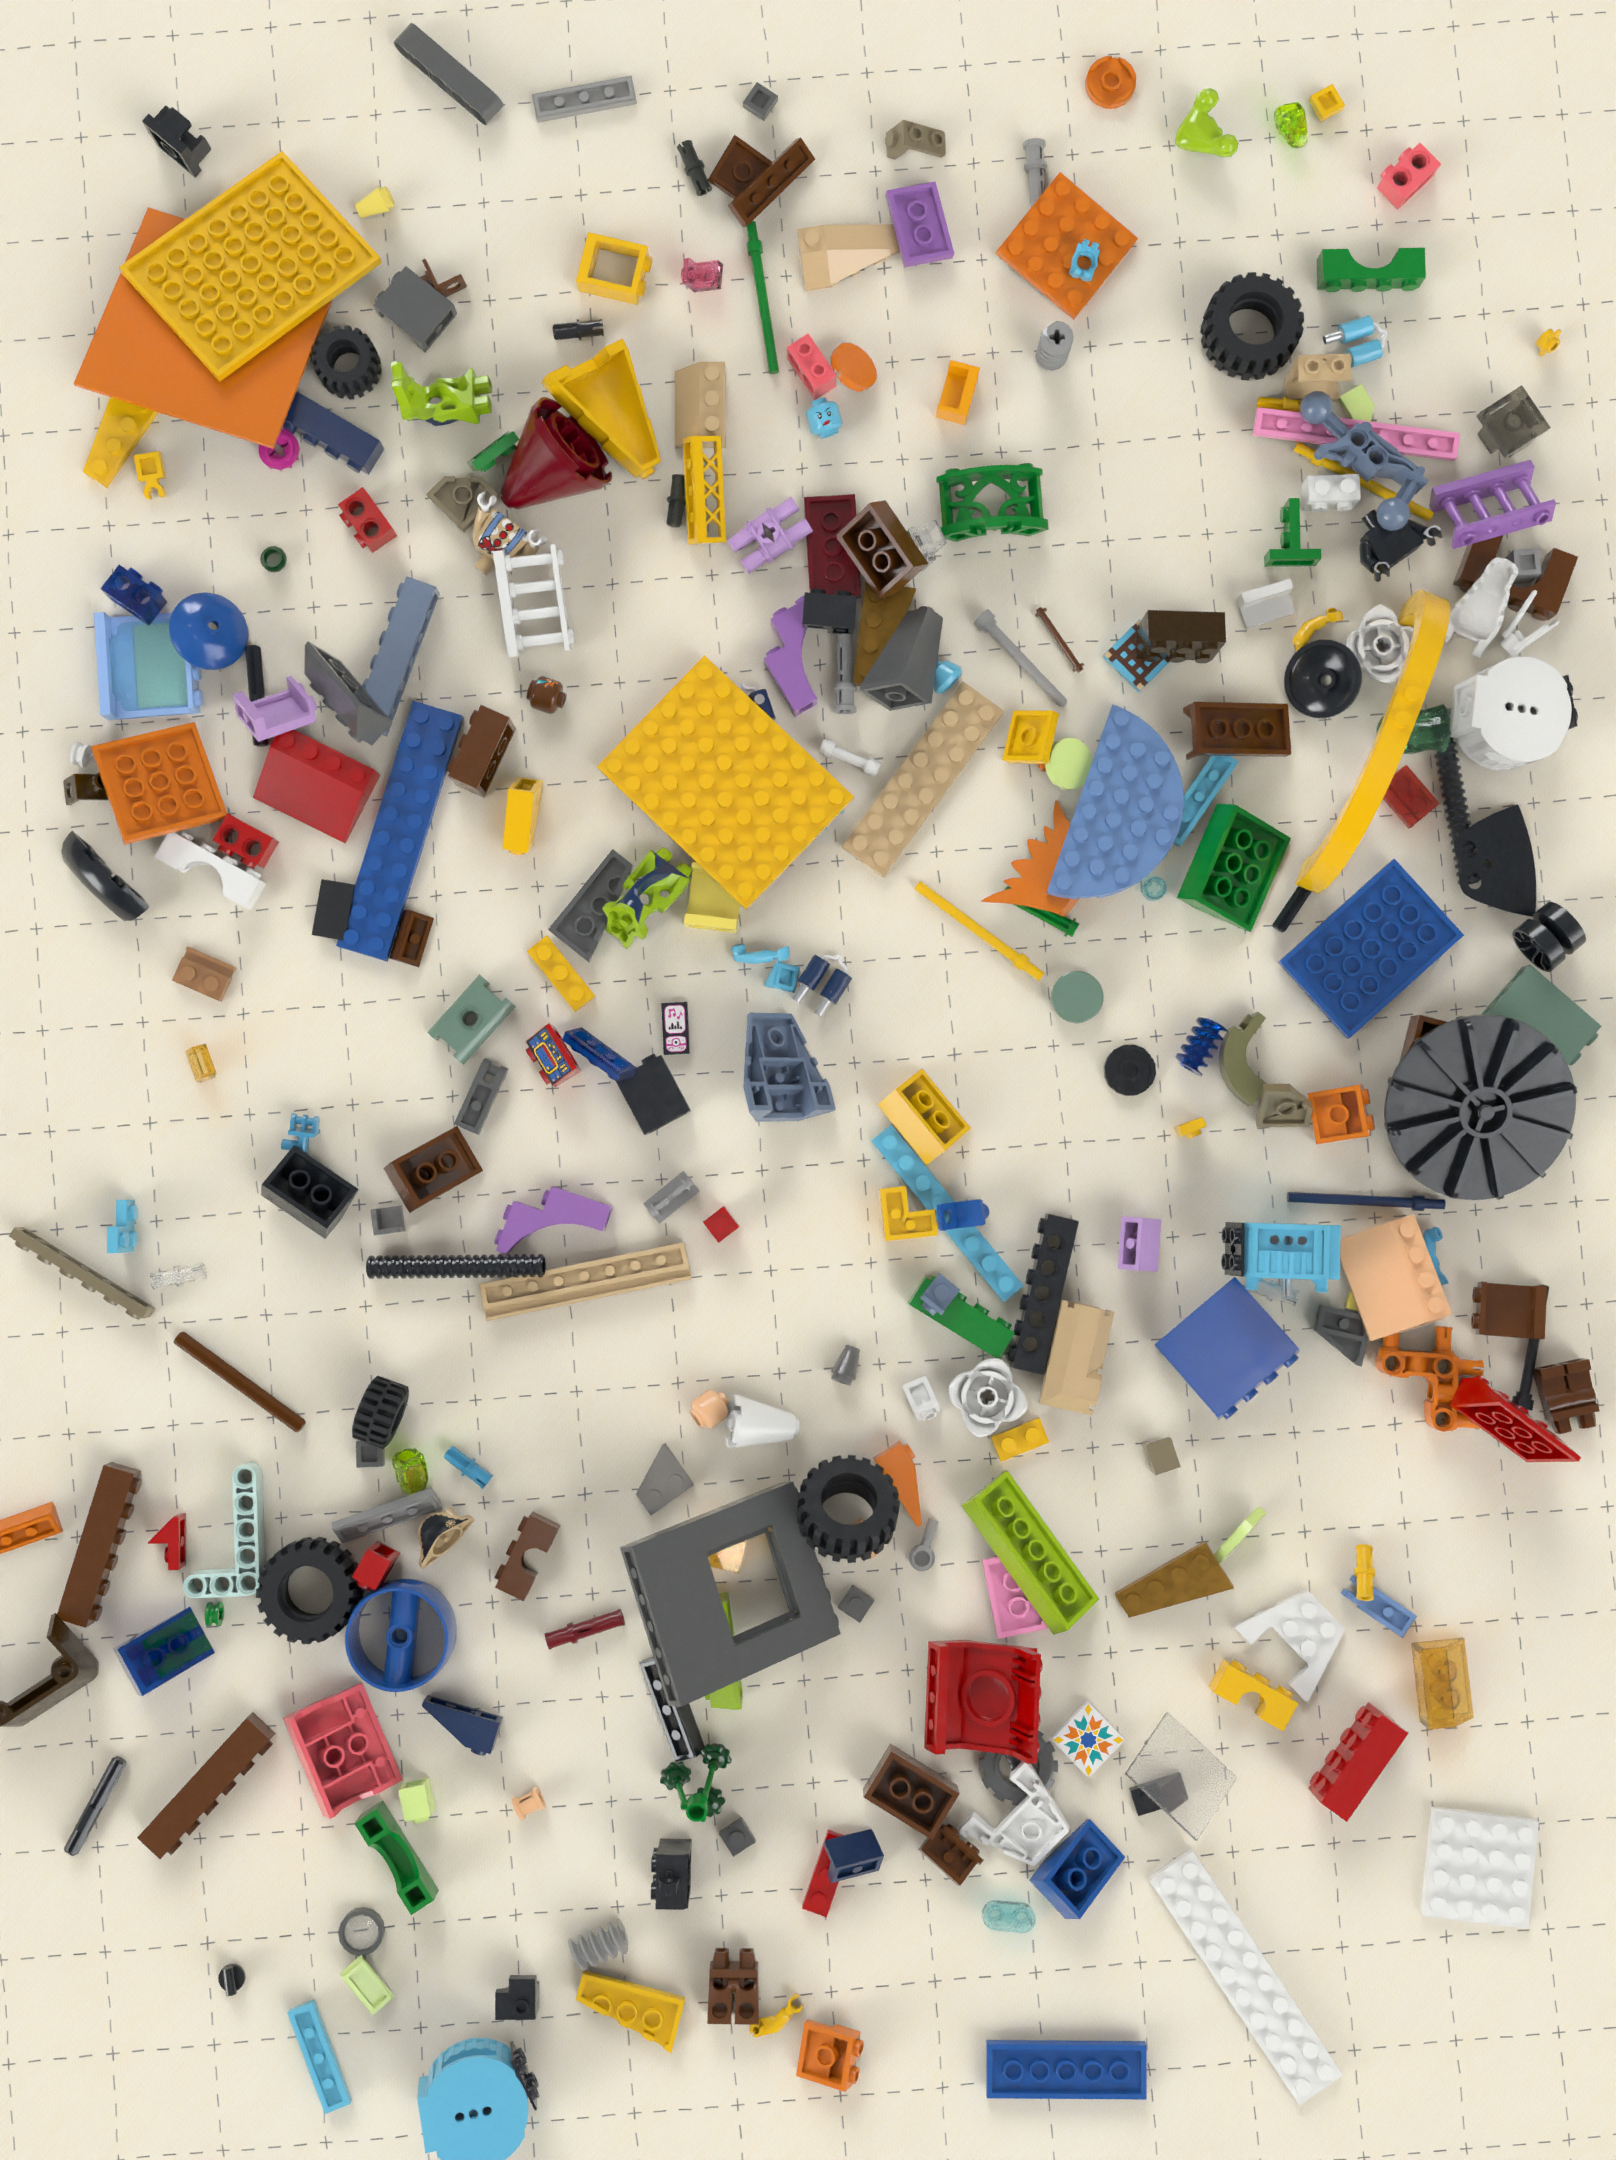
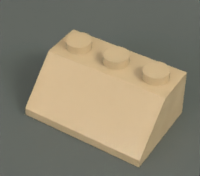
M697 362L675 371V448H683V438L690 436H721L722 448H726L725 362ZM702 442V447L714 448V442Z

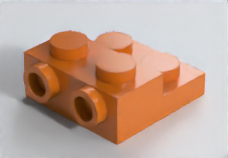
M1362 1084L1307 1093L1313 1107L1311 1117L1316 1144L1371 1136V1130H1375L1373 1115H1368L1366 1105L1371 1104L1369 1090L1363 1089Z
M809 2019L805 2021L796 2076L846 2092L853 2084L857 2083L860 2068L856 2067V2059L861 2056L864 2048V2041L860 2040L861 2031L839 2024L831 2027Z

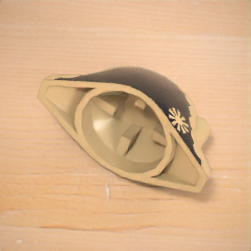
M451 1507L447 1508L444 1512H434L425 1517L418 1529V1540L421 1546L420 1567L425 1569L445 1554L460 1540L475 1519L470 1515L458 1516Z

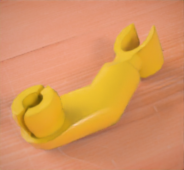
M1331 607L1326 610V615H1319L1304 622L1292 639L1295 650L1298 651L1301 647L1308 644L1316 630L1324 628L1330 622L1342 621V611H1337V609Z
M793 1994L788 2001V2005L783 2007L776 2015L759 2018V2025H750V2034L753 2033L752 2036L758 2038L779 2032L792 2018V2014L799 2013L804 2007V2004L796 2007L792 2002L793 1999L799 1997V1994Z

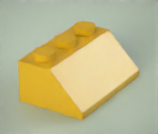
M920 1069L877 1104L926 1165L941 1155L971 1129L923 1069Z

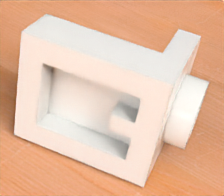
M926 1375L902 1386L917 1421L922 1419L924 1421L930 1420L941 1411Z

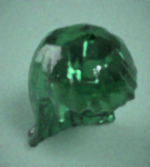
M1444 704L1420 710L1403 754H1415L1426 750H1435L1441 753L1446 751L1449 747L1452 733L1450 730V713ZM1384 715L1377 724V733L1384 718Z

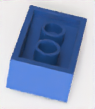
M1087 1819L1042 1862L1029 1881L1065 1919H1081L1122 1863L1125 1856L1091 1819Z

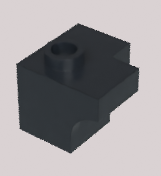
M510 1975L509 1987L496 1989L495 2020L536 2019L539 2010V1981H537V1975Z

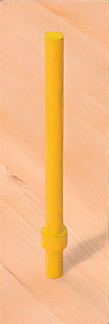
M1297 442L1293 449L1294 452L1310 459V463L1317 467L1321 465L1338 475L1358 474L1348 467L1341 466L1337 461L1324 457L1321 460L1315 459L1314 452L1316 450L1300 442ZM1359 475L1361 487L1384 499L1396 496V492L1373 480L1366 482ZM1410 501L1408 504L1411 513L1428 522L1431 520L1434 512L1413 501Z
M920 881L915 887L917 892L1011 960L1013 966L1021 971L1023 969L1038 981L1045 974L1029 962L1030 958L1023 953L1019 954L923 882Z

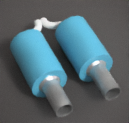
M1367 315L1338 325V331L1324 335L1323 342L1324 344H1329L1340 340L1342 344L1374 334L1375 327L1379 333L1383 334L1380 341L1375 339L1346 350V354H1350L1351 368L1382 358V349L1385 345L1384 339L1388 336L1386 329H1380L1379 325L1373 323L1372 318Z

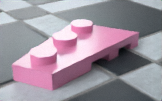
M997 1556L981 1559L997 1638L1001 1639L1048 1629Z

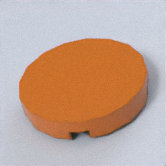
M1102 57L1096 60L1089 68L1085 80L1086 92L1090 100L1097 106L1105 109L1119 108L1125 105L1133 96L1136 88V73L1132 65L1123 58Z
M842 343L833 350L830 357L831 367L833 371L837 370L839 373L838 379L846 387L862 392L863 390H868L877 379L875 365L863 349L852 343Z

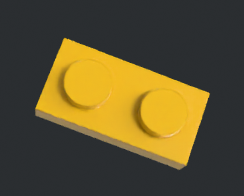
M1039 1417L990 1436L1001 1462L1049 1443Z

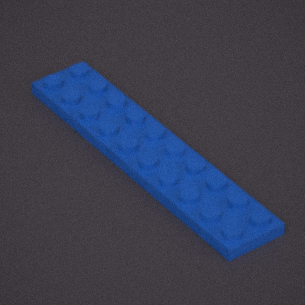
M413 701L355 884L347 931L344 933V940H338L337 947L388 962L445 780L447 768L464 719L462 715Z

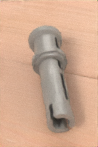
M1032 138L1023 142V149L1026 151L1024 170L1029 178L1031 207L1045 191L1044 172L1047 169V162L1044 161L1043 148H1045L1046 142L1041 138Z
M851 634L837 635V682L834 685V691L836 692L834 713L853 714L857 712V707L854 706L856 685L853 682V635Z

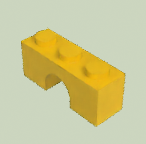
M1223 1659L1209 1685L1213 1693L1235 1705L1238 1704L1245 1693H1259L1260 1702L1255 1711L1256 1715L1263 1721L1284 1731L1298 1705V1702L1292 1697L1294 1693L1281 1685L1278 1688L1269 1684L1270 1680L1258 1672L1253 1676L1246 1672L1247 1667L1234 1659L1231 1663Z

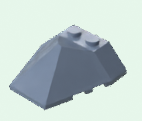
M752 1012L747 1014L743 1088L749 1113L756 1122L800 1121L836 1110L830 1085L827 1079H822L816 1068L818 1062L815 1057L811 1058L804 1045L807 1041L792 1014Z

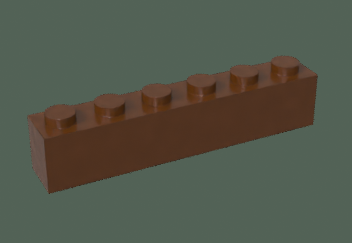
M114 1462L103 1465L57 1612L62 1621L86 1628L99 1620L103 1609L100 1603L110 1587L108 1577L118 1561L116 1551L118 1545L123 1543L126 1536V1530L124 1529L126 1519H130L134 1510V1504L131 1503L134 1494L139 1492L142 1484V1479L139 1478L141 1470Z
M252 1712L137 1838L159 1859L167 1852L172 1855L181 1846L182 1842L179 1839L186 1832L190 1836L201 1824L197 1819L203 1813L208 1816L219 1804L216 1798L221 1793L226 1796L237 1784L234 1781L237 1775L241 1773L244 1776L255 1765L252 1759L258 1753L263 1756L273 1745L270 1739L276 1733Z

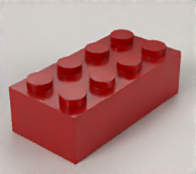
M1369 1702L1357 1711L1355 1722L1351 1728L1344 1730L1340 1737L1341 1742L1335 1750L1333 1749L1327 1754L1325 1765L1320 1772L1317 1771L1312 1776L1308 1788L1321 1804L1346 1822L1350 1819L1409 1734L1393 1719Z

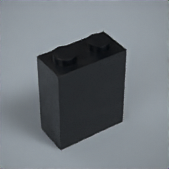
M655 1054L641 1060L643 1065L635 1069L632 1066L623 1069L618 1073L620 1077L615 1079L644 1135H648L691 1112L663 1056L656 1057Z

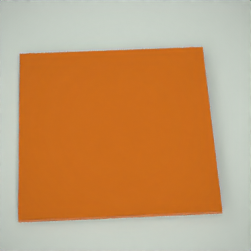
M148 207L126 261L185 219ZM120 272L76 376L74 385L274 449L312 354L313 345L316 344L333 299L219 382Z

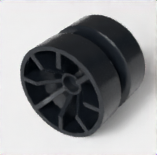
M1554 902L1544 904L1533 914V920L1527 919L1512 933L1513 939L1523 955L1532 964L1545 972L1554 970L1565 960V954L1571 955L1586 942V935L1578 921L1565 908Z

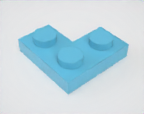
M116 1200V1226L107 1227V1253L134 1252V1247L137 1246L138 1242L137 1232L134 1231V1221L138 1218V1207L135 1205V1200Z

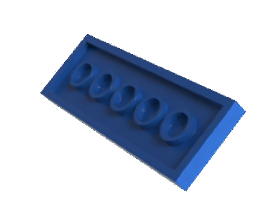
M986 2040V2097L996 2099L1147 2100V2045L1145 2041Z

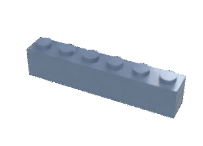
M407 576L405 582L400 583L398 587L396 606L392 607L389 611V625L387 630L381 633L379 639L381 647L378 655H374L371 660L370 669L372 671L369 679H365L362 685L392 722L440 595L436 586ZM391 725L382 735L388 736Z

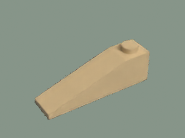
M893 224L820 225L797 229V243L805 291L831 288L838 284V281L850 275L854 276L871 264L875 265L900 252Z

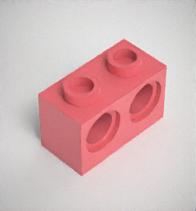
M1421 143L1413 149L1408 147L1398 158L1399 162L1395 166L1390 164L1380 175L1382 180L1377 189L1397 210L1434 177L1441 166V163ZM1412 163L1418 164L1420 169L1415 168ZM1394 180L1401 182L1402 186L1395 184Z
M806 334L787 347V360L814 400L836 387L837 375L809 334Z

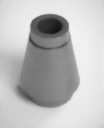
M845 1345L831 1370L833 1373L832 1380L851 1386L852 1380L856 1379L860 1349Z

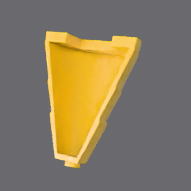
M623 338L605 346L592 359L571 369L568 365H565L545 376L542 380L544 388L578 421L579 425L590 436L602 445V449L635 478L641 477L644 480L655 473L654 467L661 462L651 419L647 416L630 352Z

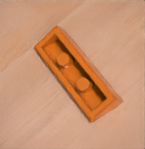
M53 1502L1 1519L0 1554L62 1533L63 1529Z

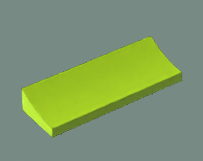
M1008 1470L1000 1473L988 1485L961 1505L1053 1635L1068 1631L1099 1600V1597Z

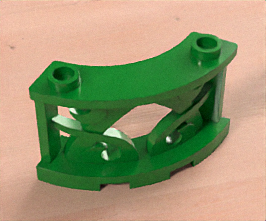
M1031 463L980 466L962 470L952 468L946 470L945 474L936 477V483H939L942 527H939L940 538L958 542L973 537L987 535V530L994 531L997 529H1001V534L1029 537L1049 530L1048 519L1043 518L1040 482L1043 470L1033 467ZM1017 481H1027L1029 497L1020 496V494L1025 492L1026 486H1019ZM990 483L1002 489L1011 498L1001 505L997 516H991L989 510L983 504L973 502L976 496ZM963 485L964 489L962 491H955V495L964 500L952 502L951 487ZM1026 504H1029L1030 513L1028 511ZM1016 505V507L1012 508L1015 515H1007L1005 510ZM952 509H959L956 522L953 523ZM968 510H978L981 512L982 515L980 518L973 519L972 514H974L975 511Z

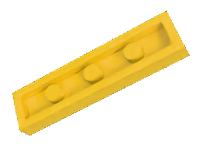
M690 436L683 438L688 545L726 543L721 436ZM702 442H714V454L710 459L703 453ZM708 467L715 473V481L711 486L704 480V472ZM709 494L717 502V507L712 513L705 506V499ZM711 520L718 526V537H707L706 526Z

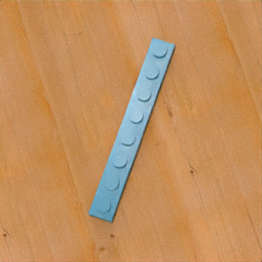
M890 1125L871 1142L927 1210L935 1209L936 1221L938 1222L937 1205L955 1201L895 1128ZM945 1210L944 1219L948 1224L949 1213L947 1210ZM975 1226L944 1230L1003 1302L1024 1286Z

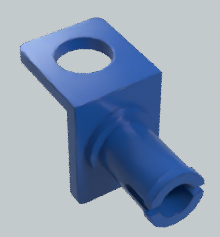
M981 1199L938 1204L939 1229L944 1231L985 1225V1219L989 1216V1208ZM945 1210H947L949 1213L948 1224L944 1219Z

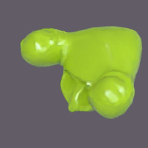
M1206 88L1196 95L1191 111L1184 118L1176 133L1175 145L1180 149L1212 154L1222 158L1232 157L1237 152L1239 143L1236 137L1230 134L1223 135L1222 128L1218 127L1215 119L1208 115V112L1219 101L1217 91L1212 88Z

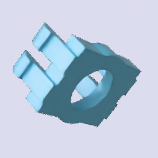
M1083 239L1081 244H1077L1075 254L1071 260L1069 275L1074 278H1081V280L1087 282L1092 280L1100 250L1098 249L1099 243L1093 242L1090 247L1088 246L1090 240ZM1080 256H1087L1091 260V267L1089 269L1083 270L1078 267L1077 259Z

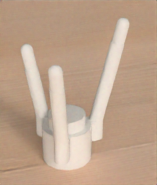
M1536 590L1531 592L1510 626L1502 633L1505 639L1500 644L1513 657H1516L1525 647L1559 624L1558 620L1553 621L1549 625L1545 624L1528 637L1520 630H1517L1515 633L1513 632L1536 596Z

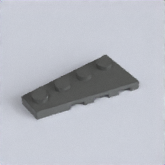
M612 849L548 930L590 963L607 926L608 917L602 909L606 903L615 902L619 899L624 889L622 886L630 876L634 866Z

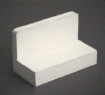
M1291 578L1240 594L1236 601L1245 628L1248 629L1294 614L1295 610L1289 595L1294 588Z

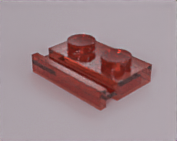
M1407 765L1394 774L1383 797V800L1408 829L1412 828L1440 804Z

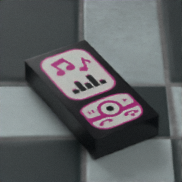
M688 1002L661 1003L664 1055L690 1054Z

